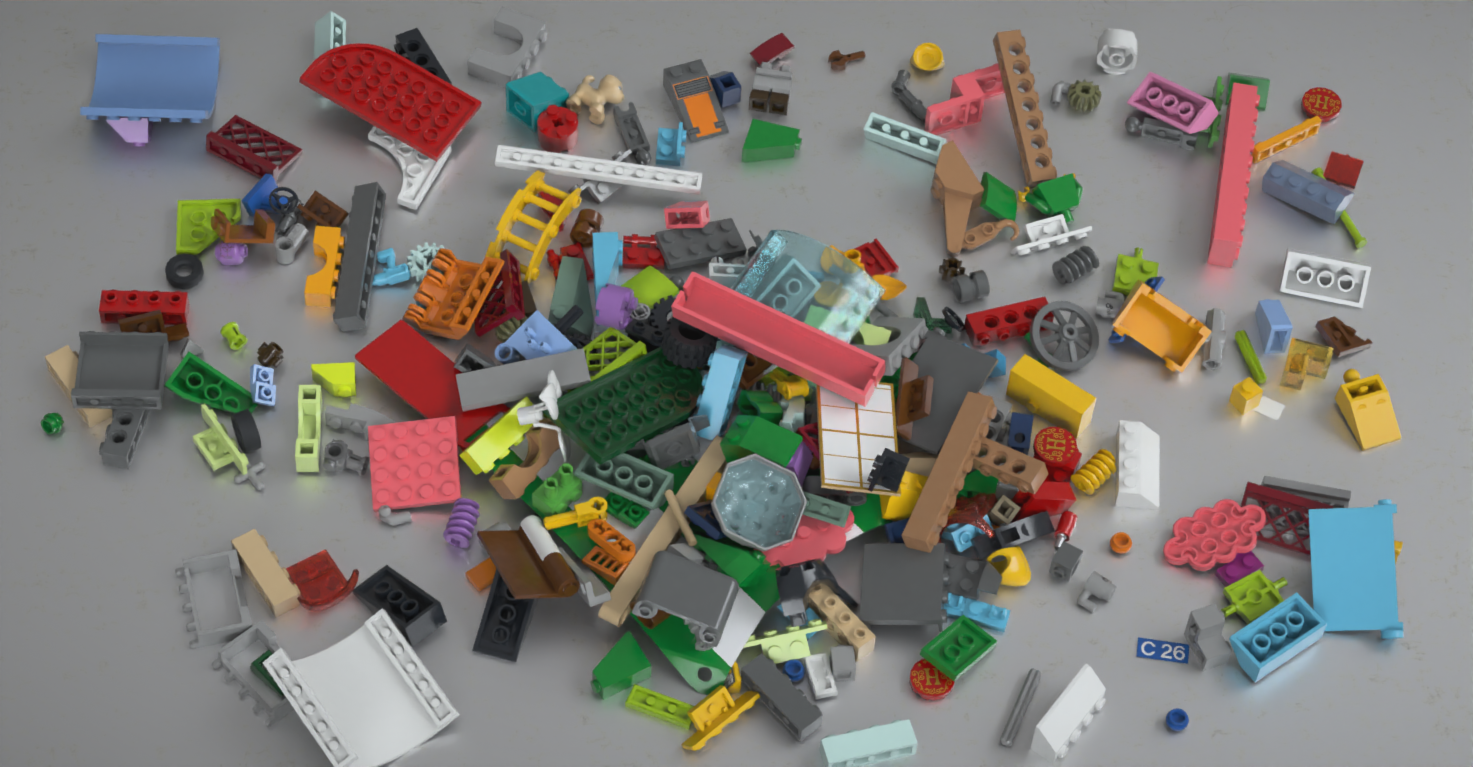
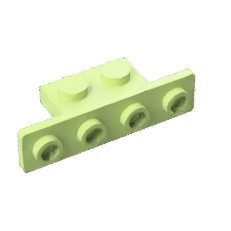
M206 404L201 405L202 417L209 426V429L192 436L193 442L213 470L234 462L243 475L247 474L246 465L249 462L246 455L238 451L234 438H229L224 424H219L214 410H209Z
M814 619L808 621V625L800 627L788 625L786 630L777 632V629H770L764 631V635L756 637L755 634H751L743 648L761 644L764 656L767 659H772L775 664L811 656L806 634L828 629L826 621L821 622V619Z

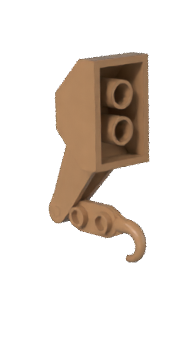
M953 140L942 145L931 186L933 197L938 199L943 205L947 254L951 257H957L963 248L975 249L993 240L1005 227H1011L1014 230V235L1010 240H1015L1020 230L1016 222L1010 219L998 222H985L966 231L969 213L980 207L984 188Z

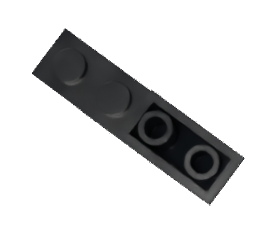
M1045 511L974 537L970 541L978 560L997 550L1019 546L1053 533L1055 530L1048 512Z

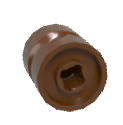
M582 209L570 232L571 241L574 244L580 242L583 248H591L592 233H599L604 224L603 216L595 210Z

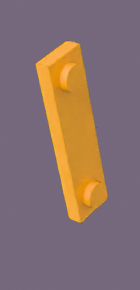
M1318 115L1311 119L1308 118L1301 124L1264 142H1258L1254 145L1253 153L1251 154L1253 156L1252 162L1254 164L1317 134L1322 120Z

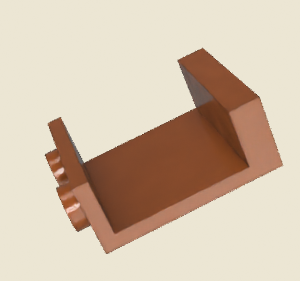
M215 209L214 216L211 217V228L224 243H273L276 223L263 209H255L253 225H231L219 209Z

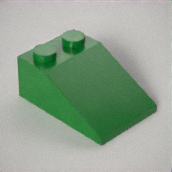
M738 415L720 442V446L727 463L757 454L786 468L803 438L797 433L758 416Z

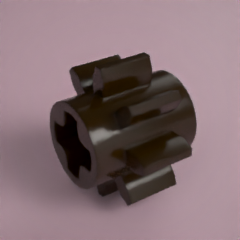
M952 257L947 260L943 259L942 265L939 266V273L942 274V280L952 284L954 276L965 274V268L962 267V260L959 261Z
M264 342L258 348L257 354L259 356L257 359L264 367L270 368L273 365L277 368L282 363L284 358L282 356L283 349L275 342H271L269 345Z

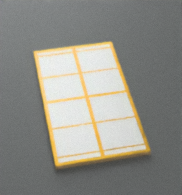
M879 382L877 387L874 386V392L866 407L816 384L821 488L900 497L901 485L897 493L878 484L875 485L871 492L868 490L871 482L867 481L871 470L876 469L872 465L877 454L882 455L885 448L898 453L893 384Z

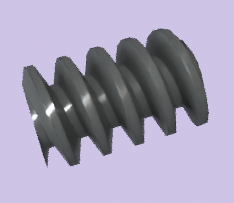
M1082 246L1079 250H1075L1066 257H1062L1059 261H1055L1052 265L1054 276L1061 284H1064L1065 281L1072 283L1074 279H1079L1080 275L1084 276L1086 272H1091L1093 268H1098L1099 259L1090 247Z

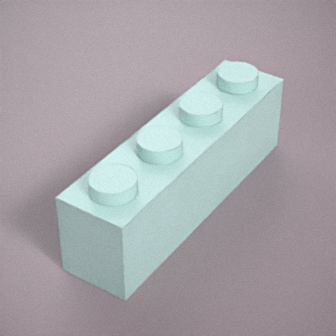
M332 11L315 22L314 61L325 52L346 45V20Z
M871 112L863 129L866 139L937 164L942 145L947 143L945 138Z
M909 719L903 721L895 720L890 724L881 726L872 725L868 729L859 731L855 729L841 735H828L821 739L819 750L825 767H860L916 754L917 740Z

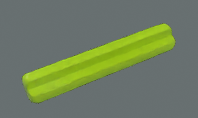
M1237 331L1235 339L1255 383L1258 385L1264 384L1267 376L1246 331Z

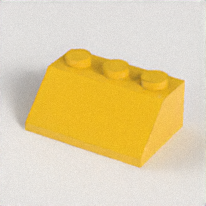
M905 471L900 484V497L880 494L882 518L897 521L910 517L928 476Z

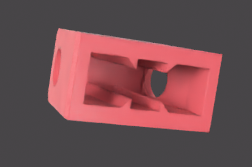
M706 200L681 201L664 208L666 229L703 228L710 221L709 205Z

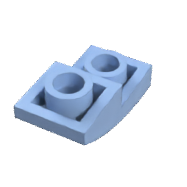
M256 364L250 367V390L253 403L270 407L275 406L276 386L273 385L274 369Z

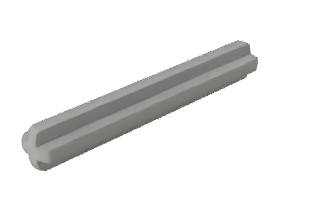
M1032 668L1027 675L1000 737L1002 745L1011 746L1040 680L1041 672Z

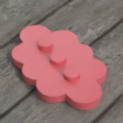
M1231 499L1220 500L1213 508L1201 507L1194 512L1193 517H1182L1174 523V537L1168 540L1163 548L1165 560L1177 566L1189 563L1197 571L1210 570L1216 562L1229 563L1234 560L1237 553H1247L1255 548L1257 544L1256 532L1260 531L1266 523L1265 512L1257 505L1250 504L1240 507L1236 501Z
M850 510L844 528L802 514L793 541L765 552H760L766 556L765 559L771 563L770 566L779 563L783 567L818 558L824 561L827 554H837L845 548V533L849 532L854 526L853 512ZM788 517L783 518L782 523H787ZM780 531L777 536H783L784 532Z

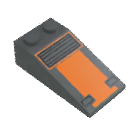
M701 59L663 69V86L680 122H683L684 130H687L686 134L690 143L729 133L709 74Z

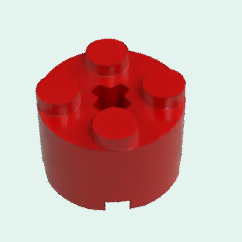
M548 106L539 115L537 120V136L540 146L545 151L561 153V151L567 149L568 151L572 150L578 142L577 114L564 107Z

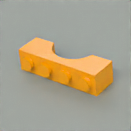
M316 226L313 239L314 255L323 259L326 264L319 272L307 276L304 291L305 305L331 307L332 299H336L337 287L335 282H338L340 277V270H337L338 265L341 266L342 253H340V250L344 249L345 236H342L341 228Z

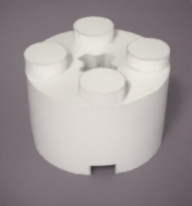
M1111 28L1104 30L1098 40L1097 63L1103 67L1105 72L1120 75L1126 73V70L1130 68L1132 70L1137 63L1138 42L1134 32Z

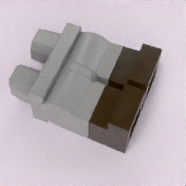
M762 62L760 68L757 67L749 97L748 110L767 112L770 97L769 113L787 116L792 84L790 66L782 65L778 71L772 70L770 63ZM754 101L764 102V104L758 106L754 104ZM774 104L784 105V107L778 109L774 107Z

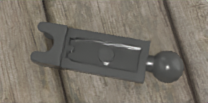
M629 102L628 111H622L619 106H615L613 109L614 119L628 150L632 151L630 155L636 154L635 159L639 165H648L651 161V154L648 152L650 151V144L637 116L634 104Z
M1129 117L1125 121V128L1129 132L1141 130V136L1179 144L1180 148L1188 150L1195 149L1199 132L1188 134L1164 121L1146 117L1144 118V123L1140 122L1136 117Z

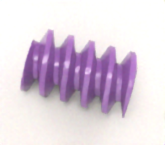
M459 498L454 502L449 522L446 524V529L443 533V537L449 544L458 548H467L469 546V540L472 539L471 533L474 532V526L477 524V519L480 516L478 511L480 506L477 502L468 498Z

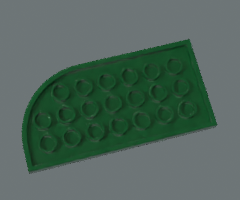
M659 347L557 398L558 418L556 420L552 419L548 409L542 412L601 465L635 447L636 443L644 439V441H647L690 417L697 409L696 403L699 395L702 394L703 381L697 367L691 369L690 367L682 368L681 365H674L673 361L666 359L667 356L662 353L663 349Z

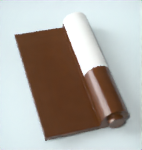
M532 515L524 518L519 530L477 532L478 538L515 599L571 597L578 592L580 588L579 581L539 517Z

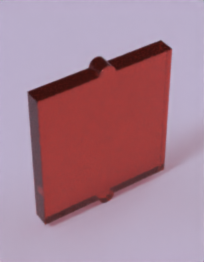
M1332 151L1323 176L1327 181L1334 182L1338 186L1343 185L1355 189L1364 161L1350 157L1348 154L1343 155Z

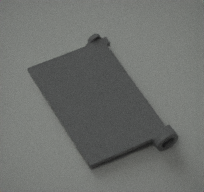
M935 327L933 331L928 330L924 336L926 341L912 361L919 367L918 378L925 375H930L934 378L930 416L913 421L912 438L907 441L898 434L897 438L939 455L968 391L978 394L999 361L997 358L948 340L945 332L941 328Z

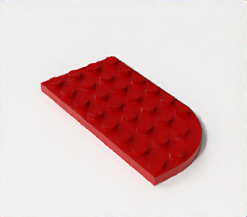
M356 43L333 48L319 56L307 68L299 80V83L438 162L473 118L482 104L481 101L396 52L373 44Z

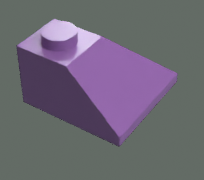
M120 116V120H107L106 117V121L126 142H132L133 146H145V143L151 141L154 121H149V117H140V121H128L127 116Z

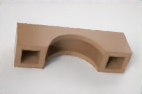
M549 418L539 420V423L557 426ZM532 425L526 433L528 453L524 462L519 466L515 464L500 465L488 481L503 499L520 498L529 483L536 479V474L540 469L547 465L551 455L560 448L556 430L534 427Z

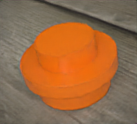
M1119 532L1111 537L1110 547L1114 552L1124 554L1130 551L1132 541L1128 534Z

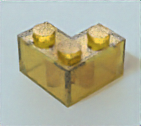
M1292 338L1287 351L1280 385L1301 390L1306 374L1325 379L1334 348Z

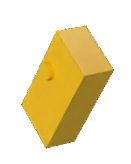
M1026 354L1010 370L1006 395L1025 406L1030 412L1036 413L1057 427L1066 429L1076 439L1091 423L1096 397Z

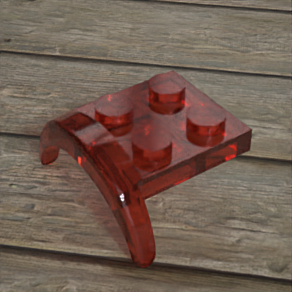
M979 493L970 498L966 496L957 498L954 508L950 509L946 526L942 527L938 543H942L943 530L955 523H966L976 526L985 532L989 538H993L994 532L983 517L998 501L995 493Z
M326 549L286 568L291 581L297 585L302 598L298 597V602L303 608L312 612L328 609L343 601L352 593L359 577V571L355 569L347 581Z

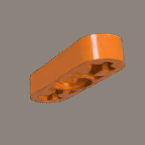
M594 519L588 523L589 538L618 561H632L636 555V547L632 541L605 520ZM609 539L617 540L615 542H607Z

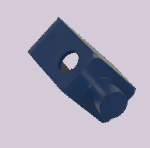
M1012 412L1008 428L1007 447L1028 455L1034 415Z

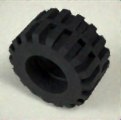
M672 316V319H669L665 326L661 349H663L662 353L667 356L666 359L673 361V364L676 366L681 365L682 368L690 367L691 369L704 367V364L708 365L710 354L715 352L718 338Z

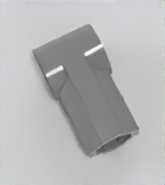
M300 223L293 224L284 237L276 240V260L280 264H290L294 261L296 251L309 236V231L304 225Z

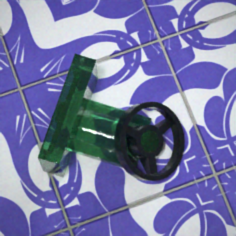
M925 297L916 298L913 316L914 318H924L928 330L933 331L935 327H939L948 334H952V328L959 332L965 330V325L961 318L949 307H945L942 310L944 318H932Z

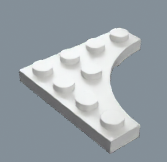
M373 126L368 134L369 140L388 150L397 160L402 170L403 184L397 198V203L417 210L450 155L451 146L436 162Z

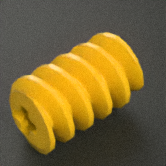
M1106 449L1098 450L1097 454H1094L1086 464L1082 465L1071 476L1074 486L1086 494L1092 495L1100 487V484L1105 483V479H1109L1111 474L1117 471L1114 456Z

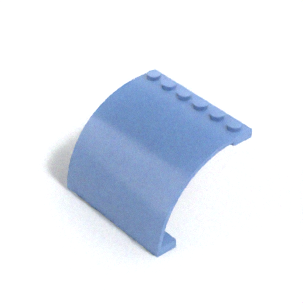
M95 35V42H98V55L94 90L89 107H81L80 115H86V119L99 120V116H107V120H120V116H127L128 121H140V117H149V121L161 122V118H169V122H182V118H190V123H203V119L211 117L218 84L220 38Z

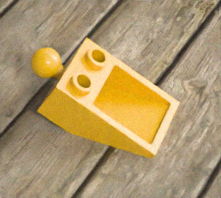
M1348 369L1345 371L1343 380L1346 384L1340 385L1335 400L1362 451L1400 440L1401 434L1390 396L1379 374L1360 379V374L1357 370Z

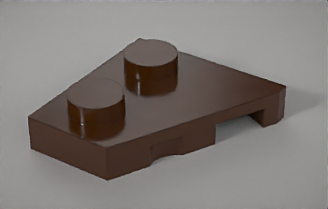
M1335 316L1320 320L1315 326L1337 357L1368 349L1373 343L1368 338L1364 341L1355 335L1357 332L1355 329L1345 325Z

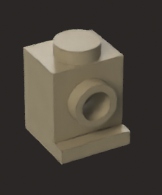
M1003 494L995 500L987 511V515L996 526H1000L1003 523L1007 525L1015 517L1020 507Z

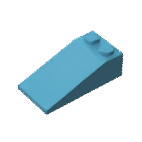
M618 232L592 233L595 307L602 287L607 288L606 283L615 285L619 266H622L623 243L622 240H618ZM596 310V316H598V317H599V310Z

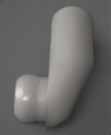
M1064 81L1055 84L1052 89L1050 103L1059 105L1062 92L1068 93L1071 84Z
M383 505L379 508V518L392 526L412 521L409 510L396 514L391 511L388 505Z

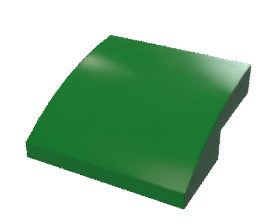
M983 172L981 185L984 188L980 207L1000 220L1010 219L1015 222L1017 212L1015 191L988 172Z

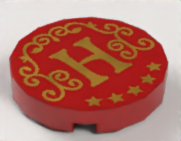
M1316 87L1309 89L1305 92L1301 101L1303 112L1305 111L1310 119L1318 115L1322 120L1321 122H1328L1338 117L1342 108L1339 96L1327 88Z
M1047 427L1036 435L1033 450L1036 457L1038 456L1046 465L1053 467L1063 466L1074 459L1077 443L1074 436L1066 429Z
M921 659L911 669L909 680L911 688L925 700L936 701L943 699L954 688V681L926 659Z

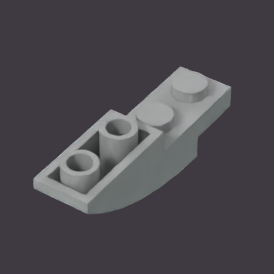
M353 403L350 404L348 410L327 406L325 411L326 425L333 428L352 430L356 433L363 432L365 433L366 441H369L368 426L396 423L375 410Z

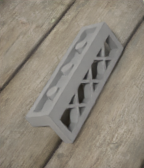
M562 547L558 548L580 583L578 594L590 607L611 600L610 592L593 572L582 563L580 558L572 560Z

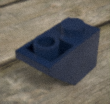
M722 71L709 76L722 108L740 102L741 85L733 72Z

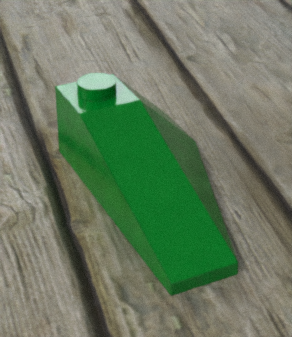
M191 352L187 353L164 384V387L183 399L206 404L207 406L230 413L249 409L252 414L258 406L257 403H253L251 392Z
M692 530L697 540V544L693 547L701 552H705V559L708 562L717 564L718 568L716 570L734 578L738 582L739 587L757 586L771 565L765 559L766 556L758 550H751L722 539H712L707 534Z

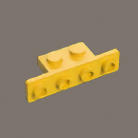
M720 685L687 712L697 732L681 744L683 748L692 751L701 749L709 738L721 733L725 725L737 720L741 712L754 706L755 701L760 698L759 693L746 691L733 701L725 686Z

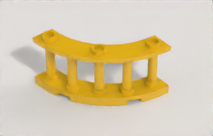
M539 170L525 181L527 186L524 190L519 189L510 201L496 227V230L499 231L495 242L490 241L485 255L486 257L500 259V252L503 251L507 242L533 252L528 267L520 264V273L525 275L524 281L527 280L528 284L537 280L543 256L552 238L557 236L559 226L581 203L580 193L582 189L577 188L571 194L549 186L543 181L545 173ZM542 191L563 200V203L558 206L535 195ZM532 203L555 214L550 222L546 224L523 214V209L527 204ZM521 221L544 231L538 244L536 245L511 234L515 222Z

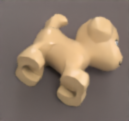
M587 75L582 80V83L578 85L575 93L566 100L567 109L575 112L578 116L581 112V106L587 105L590 107L589 111H591L590 121L596 125L602 124L605 119L604 105L606 102L620 104L625 97L622 91V83L616 76L606 75L600 80L598 89H595L589 85L595 81V78Z

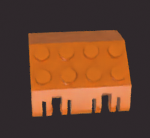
M439 248L435 259L432 261V265L445 274L443 276L435 270L428 269L427 275L424 276L417 289V293L413 297L415 301L427 308L424 310L415 304H409L408 310H406L402 318L403 321L423 333L460 340L470 330L504 264V260L485 256L482 264L458 260L451 250Z

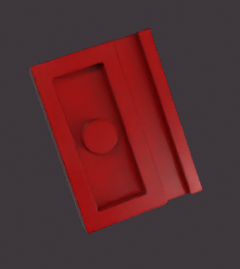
M877 238L874 239V242H867L854 248L861 253V263L864 264V269L870 281L874 275L890 276L894 272L898 273V265Z

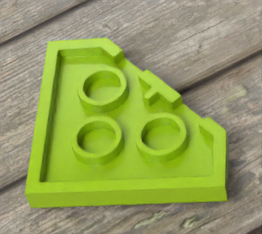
M241 199L178 200L176 254L198 255L219 238L217 233L211 228V217L214 216L215 209H219L231 225L237 224L241 220Z

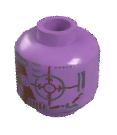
M221 239L219 244L215 246L216 259L223 265H240L248 255V247L244 243H224Z

